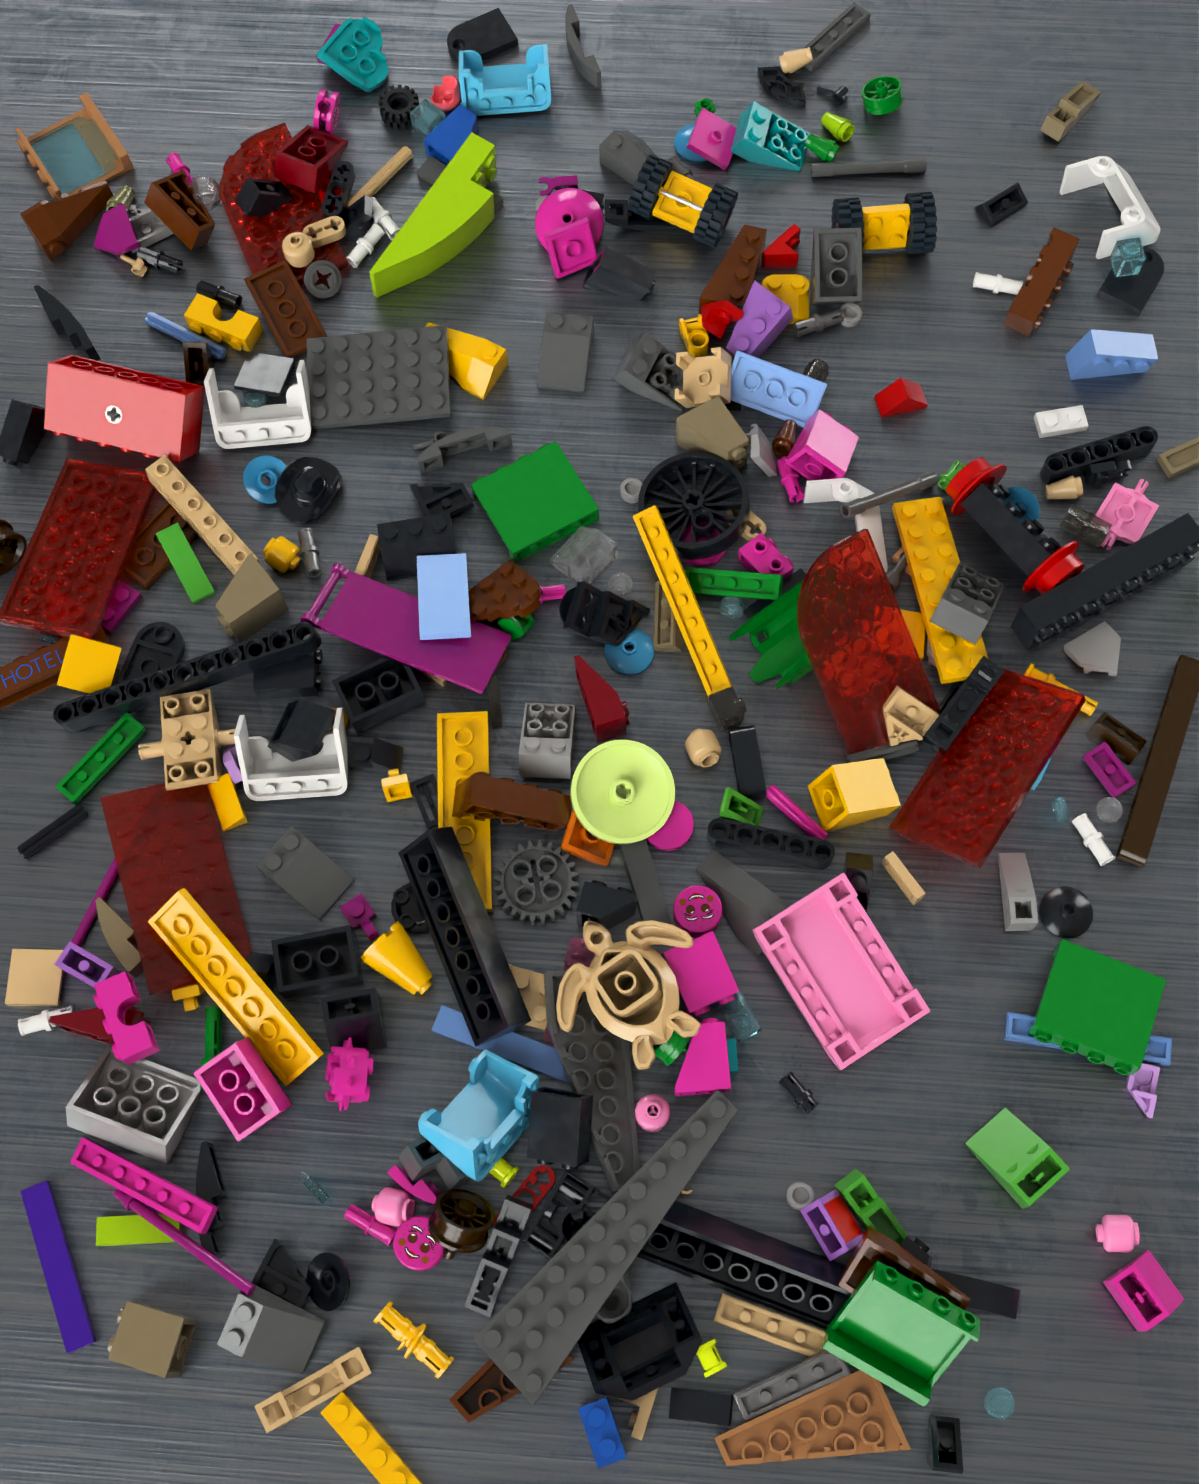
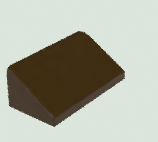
M1106 712L1101 714L1087 733V737L1098 745L1106 742L1117 758L1128 765L1131 764L1147 742Z

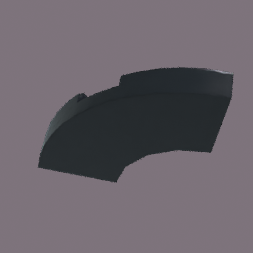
M780 66L758 67L759 81L771 97L787 105L805 107L804 83L788 79L782 73Z

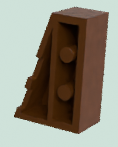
M182 170L152 182L144 203L192 251L208 243L215 223L203 202L200 203L195 195L197 191L194 186L189 185L186 180L187 174Z

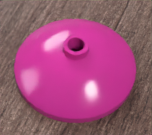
M576 188L557 190L546 197L538 208L535 218L537 237L542 246L547 250L544 234L587 218L596 246L604 228L602 210L598 202L583 190ZM566 216H571L570 222L565 223L563 221Z

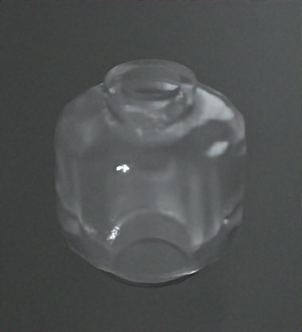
M201 175L190 183V186H193L195 191L192 200L196 199L200 203L203 202L208 212L220 204L221 195L216 180L207 175Z

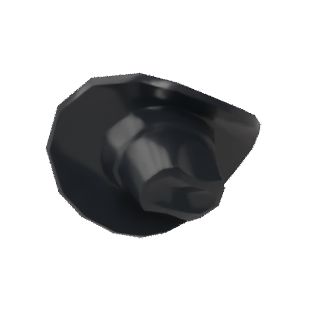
M301 457L293 460L283 470L276 484L275 499L279 511L290 521L301 524L317 519L325 511L341 486L342 476L338 469L329 462L319 458Z

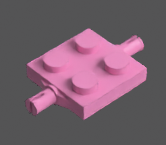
M1140 479L1135 489L1125 488L1116 482L1114 483L1091 522V525L1107 534L1101 543V546L1104 548L1107 542L1110 541L1106 550L1111 549L1116 539L1131 545L1141 538L1160 506L1143 495L1149 486L1148 481L1141 488L1144 479Z

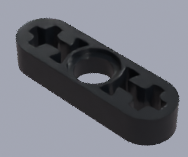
M347 161L338 162L333 168L321 207L324 219L331 216H339L340 218L344 216L355 180L353 165ZM340 188L344 190L342 195L336 196L332 194L335 189ZM333 203H335L336 210H334L333 213H329V212H332L333 207H334V204H333Z

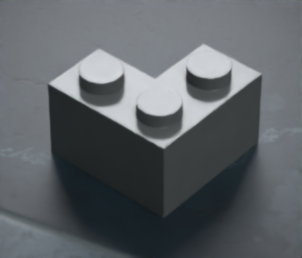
M423 1136L409 1143L398 1157L412 1181L433 1169L437 1171L448 1190L456 1189L472 1180Z

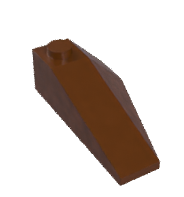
M104 180L80 188L76 194L70 196L67 193L62 194L60 199L49 202L47 199L40 201L20 215L33 239L50 260L72 245L107 206L106 203L113 194L108 183Z
M868 1226L855 1247L838 1283V1286L852 1294L878 1260L886 1266L894 1268L898 1273L912 1281L919 1282L933 1293L945 1297L949 1302L963 1310L966 1309L970 1302L968 1296L898 1243Z

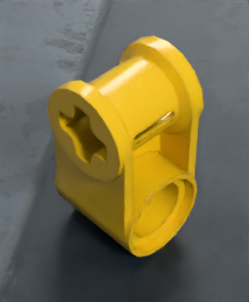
M698 314L697 317L686 320L683 318L678 319L680 335L687 352L695 358L708 356L709 336L706 329L702 326V315Z

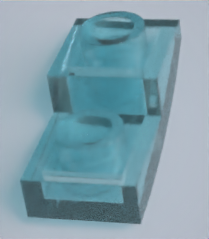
M740 989V992L733 994L735 1000L721 1006L718 1001L715 1002L724 1016L725 1023L738 1043L762 1031Z

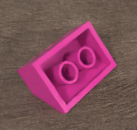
M248 1037L235 1042L193 1073L238 1142L292 1106V1103Z

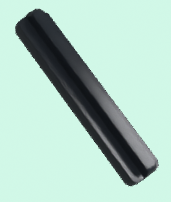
M81 804L76 805L17 847L18 852L23 858L28 859L86 818L88 812Z

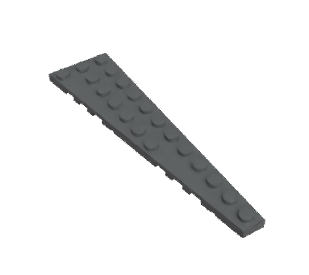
M718 1090L473 1338L532 1405L541 1396L609 1295L620 1282L661 1220L738 1110Z

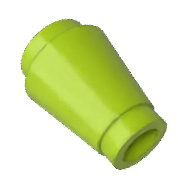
M826 112L821 119V124L838 141L846 142L852 137L855 127L852 125L851 120L830 112Z

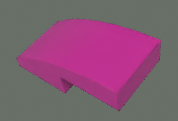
M394 1165L387 1171L402 1188L429 1204L434 1205L436 1198L441 1193L432 1181L426 1183L423 1179H420L413 1185V1181L405 1168L400 1169L397 1165Z

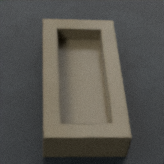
M1199 437L1166 451L1157 457L1156 460L1169 479L1199 466Z

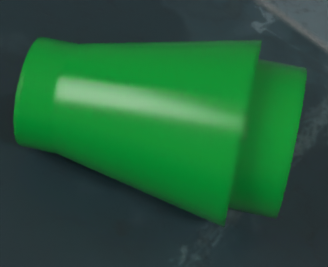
M813 134L808 136L804 145L824 162H833L840 148L836 141Z

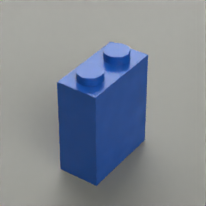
M608 1396L580 1406L578 1410L598 1469L625 1459L627 1452Z

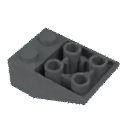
M643 332L632 341L613 379L631 392L681 411L684 406L675 400V389L678 388L683 392V370L676 365V354L646 332Z
M959 563L929 622L976 645L1005 585L999 583L993 577H987L977 572L971 566H964Z

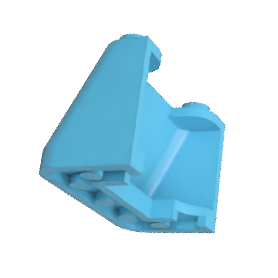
M547 44L530 47L526 53L527 63L483 67L482 58L478 52L473 50L459 51V81L462 106L467 110H472L476 116L546 110L551 104Z
M486 1049L471 1061L469 1065L470 1082L440 1114L436 1109H430L425 1111L418 1121L420 1134L465 1175L477 1182L485 1178L529 1127L531 1091L539 1089V1076Z

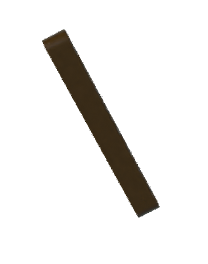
M1181 654L1176 662L1117 850L1116 859L1141 868L1147 861L1199 692V660Z

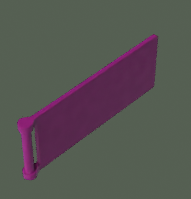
M333 564L330 569L331 574L309 611L305 612L301 617V622H308L314 628L321 629L479 694L484 693L511 640L510 634L470 619L471 637L420 640L417 597L354 573L342 564ZM347 579L323 620L317 618L338 580Z

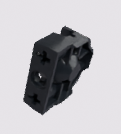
M568 1169L565 1170L523 1238L522 1243L550 1261L559 1251L562 1244L565 1245L596 1214L589 1210L590 1208L585 1207L592 1194L595 1193L606 1200L605 1204L611 1197ZM564 1184H566V1185H568L569 1187H571L572 1189L576 1190L577 1192H579L580 1194H582L584 1197H582V1196H580L579 1194L575 1193L574 1191H572L571 1189H569L568 1187H566ZM561 1202L568 1208L560 1215L556 1227L549 1221ZM583 1212V1218L574 1220L571 1214ZM534 1233H537L550 1243L554 1244V1247H552L548 1243L544 1242L543 1240L535 1236Z

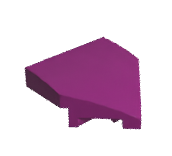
M120 204L103 213L94 243L95 249L109 252L120 258L122 254L141 247L128 210L124 204Z

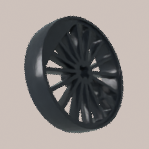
M688 452L664 460L647 475L639 492V513L654 506H647L649 498L672 504L655 505L660 513H669L662 516L664 524L675 520L666 528L669 535L684 523L676 540H672L680 559H704L725 551L740 538L748 523L750 497L746 482L733 464L714 454ZM708 472L698 491L697 474ZM714 472L724 475L705 492ZM692 476V490H688L684 479ZM679 481L685 494L681 493L672 484ZM728 481H732L736 485L734 488L714 495ZM666 488L677 498L657 491ZM738 494L742 496L741 502H720ZM740 510L737 517L719 511ZM714 518L731 523L732 525L726 530ZM701 521H706L708 523V525L704 527L698 526L697 524ZM692 522V543L682 542ZM714 529L720 533V535L714 538L710 536ZM696 535L706 537L707 540L696 542Z

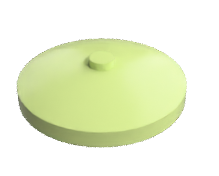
M613 740L598 745L583 757L572 777L570 797L576 817L588 832L609 843L632 844L652 836L665 824L673 809L675 785L668 765L652 748L632 740Z

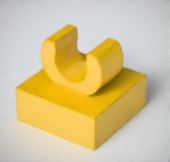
M398 768L388 770L389 777L381 779L387 803L412 797L407 774L399 775Z
M199 982L177 986L171 991L173 1000L183 999L185 1011H190L199 1007L197 996L201 995L205 990Z

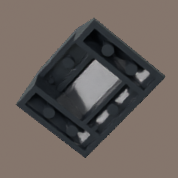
M675 1282L632 1303L630 1313L614 1323L609 1324L600 1319L591 1323L578 1340V1345L594 1391L598 1394L633 1401L686 1375L703 1340L678 1284Z

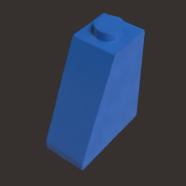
M459 105L424 138L426 154L448 165L471 132L476 135L478 134L476 114L472 110H467L462 105Z

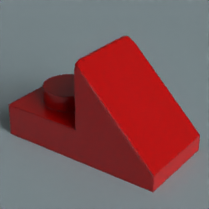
M793 224L762 252L761 266L763 268L797 267L799 255L794 250L800 243L801 231L797 225Z
M727 300L703 304L701 308L702 326L721 339L728 323L741 320L744 311Z

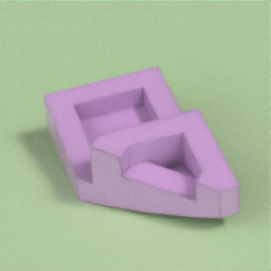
M227 745L223 753V763L234 784L242 781L236 745Z
M1142 1063L1141 1068L1136 1073L1128 1075L1126 1088L1146 1117L1153 1119L1157 1100L1155 1091L1161 1067Z

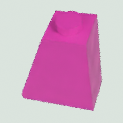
M717 1018L702 1020L698 1034L693 1036L675 1085V1097L714 1094L717 1090L720 1093H730L731 1081L725 1022H718Z

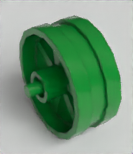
M884 75L873 78L865 83L861 90L864 109L870 114H888L899 108L904 101L902 83L895 76Z
M673 1031L667 1043L653 1045L656 1054L655 1058H659L663 1064L669 1066L682 1051L687 1053V1044L691 1037L683 1038L676 1031Z

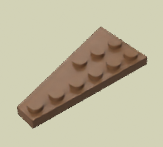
M861 1370L854 1371L843 1378L714 1437L726 1466L911 1450L881 1382Z

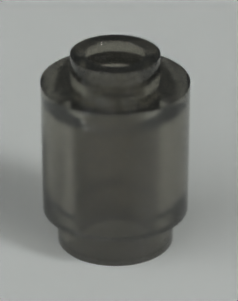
M813 359L812 362L807 364L802 375L825 382L829 375V366L820 359Z

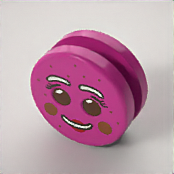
M321 89L318 93L314 109L313 127L323 131L326 122V132L332 135L335 134L340 115L341 96L338 92H332L329 98L328 90Z
M700 885L690 886L681 891L676 897L673 906V918L676 926L688 932L691 937L696 938L709 932H714L722 918V903L718 895L710 888Z
M415 1216L404 1221L397 1229L393 1241L394 1252L398 1260L404 1266L416 1271L429 1270L438 1265L443 1259L445 1247L437 1243L428 1231L429 1217Z

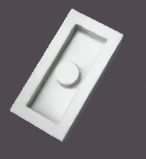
M1083 405L1037 412L1034 415L1039 438L1087 431L1089 426Z

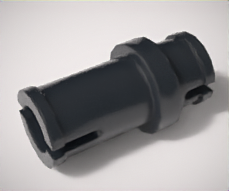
M789 1072L788 1076L785 1075L779 1081V1084L792 1097L796 1108L800 1107L804 1114L807 1115L819 1103L812 1097V1091L810 1089L806 1090L794 1076V1073Z

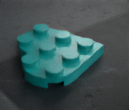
M363 17V20L347 19L317 53L318 59L351 84L367 93L383 85L388 76L386 57L381 52L383 45L381 29L374 21Z

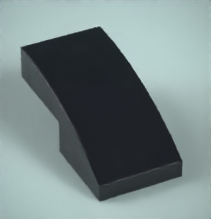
M671 1388L669 1419L731 1426L733 1395Z

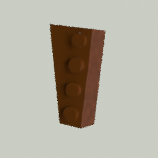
M1053 227L1049 235L1047 245L1043 246L1035 266H1032L1024 283L1025 286L1022 285L1011 305L1004 322L1005 326L1028 337L1033 329H1039L1044 319L1042 313L1050 310L1054 302V298L1051 297L1054 293L1059 294L1064 284L1063 276L1068 277L1074 266L1071 260L1079 238Z
M569 1354L559 1369L573 1362L575 1359ZM490 1359L449 1401L469 1423L521 1393V1391Z

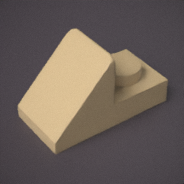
M658 1388L633 1401L618 1398L640 1407L638 1412L632 1411L627 1428L632 1430L631 1437L642 1440Z

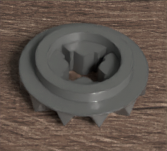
M318 260L311 263L305 270L304 283L307 290L313 296L329 298L339 290L341 274L338 268L330 261ZM317 270L322 275L331 273L326 279L328 288L322 283L314 286L319 279L316 273Z

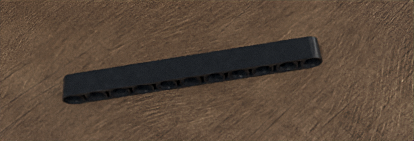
M300 622L63 702L54 709L53 718L66 730L77 732L121 717L126 712L130 714L160 704V697L198 691L314 652L321 645V637L310 623ZM310 634L308 639L303 640L306 635ZM286 642L284 647L279 648L282 643ZM262 650V653L256 656L257 652ZM239 658L235 664H232L235 659ZM215 666L211 672H208L211 667ZM143 690L142 694L137 697L138 693Z

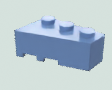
M1090 329L1065 355L1071 380L1143 373L1148 371L1158 360L1153 334Z

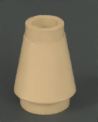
M810 47L786 51L783 55L779 56L784 74L788 72L792 74L814 60Z
M1072 475L1050 485H1045L1047 500L1077 499L1078 496H1083L1080 476L1074 477Z

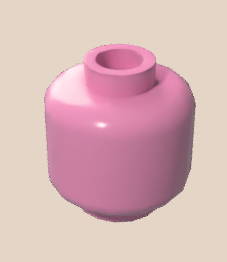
M649 1094L638 1101L635 1108V1118L643 1130L658 1132L669 1123L671 1116L670 1106L662 1096Z
M385 1187L373 1198L372 1211L375 1212V1218L378 1222L399 1227L404 1221L413 1217L415 1200L412 1199L411 1194L406 1190Z
M1104 1215L1101 1224H1096L1097 1242H1102L1103 1248L1107 1252L1130 1253L1135 1246H1139L1138 1223L1133 1222L1132 1218L1128 1215Z

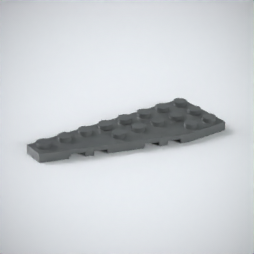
M546 971L543 974L547 1027L572 1091L593 1095L591 1140L611 1191L617 1192L640 1169L629 1041L612 1034L602 1026L589 1006L586 992L582 993L578 1002L572 1029L569 1032L561 1030L557 1021L556 1002L559 985L566 971Z

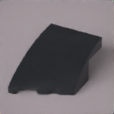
M581 581L577 583L563 628L591 640L619 646L626 639L627 634L637 627L636 624L640 619L650 613V609L634 600L627 601L610 591H601Z

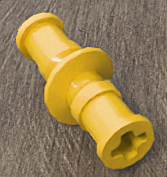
M389 1301L373 1321L376 1324L379 1322L392 1334L391 1336L401 1342L397 1348L398 1350L405 1346L407 1347L404 1355L406 1359L414 1353L420 1362L423 1361L436 1373L435 1377L438 1379L452 1363L454 1357H448L436 1346L433 1340L428 1339L424 1335L425 1323L415 1327L407 1317L405 1318L392 1307L393 1303Z

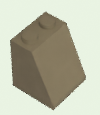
M719 396L676 418V443L688 452H705L717 455L729 461L738 470H741L747 464L749 439Z
M252 553L246 557L215 605L220 613L216 617L222 624L223 629L230 638L235 636L239 643L289 610L279 588Z
M127 1301L126 1305L121 1307L117 1317V1323H120L117 1333L111 1337L107 1350L110 1352L108 1360L163 1378H178L181 1376L198 1319L141 1303Z

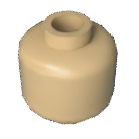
M293 232L284 238L282 249L286 261L291 266L301 268L312 262L315 252L311 239L306 234Z
M696 729L690 733L685 741V749L694 765L710 767L718 762L722 748L713 731L709 729Z

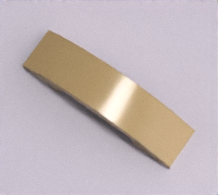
M357 1347L334 1360L333 1363L291 1387L276 1393L254 1407L266 1433H269L341 1393L372 1374L360 1347Z

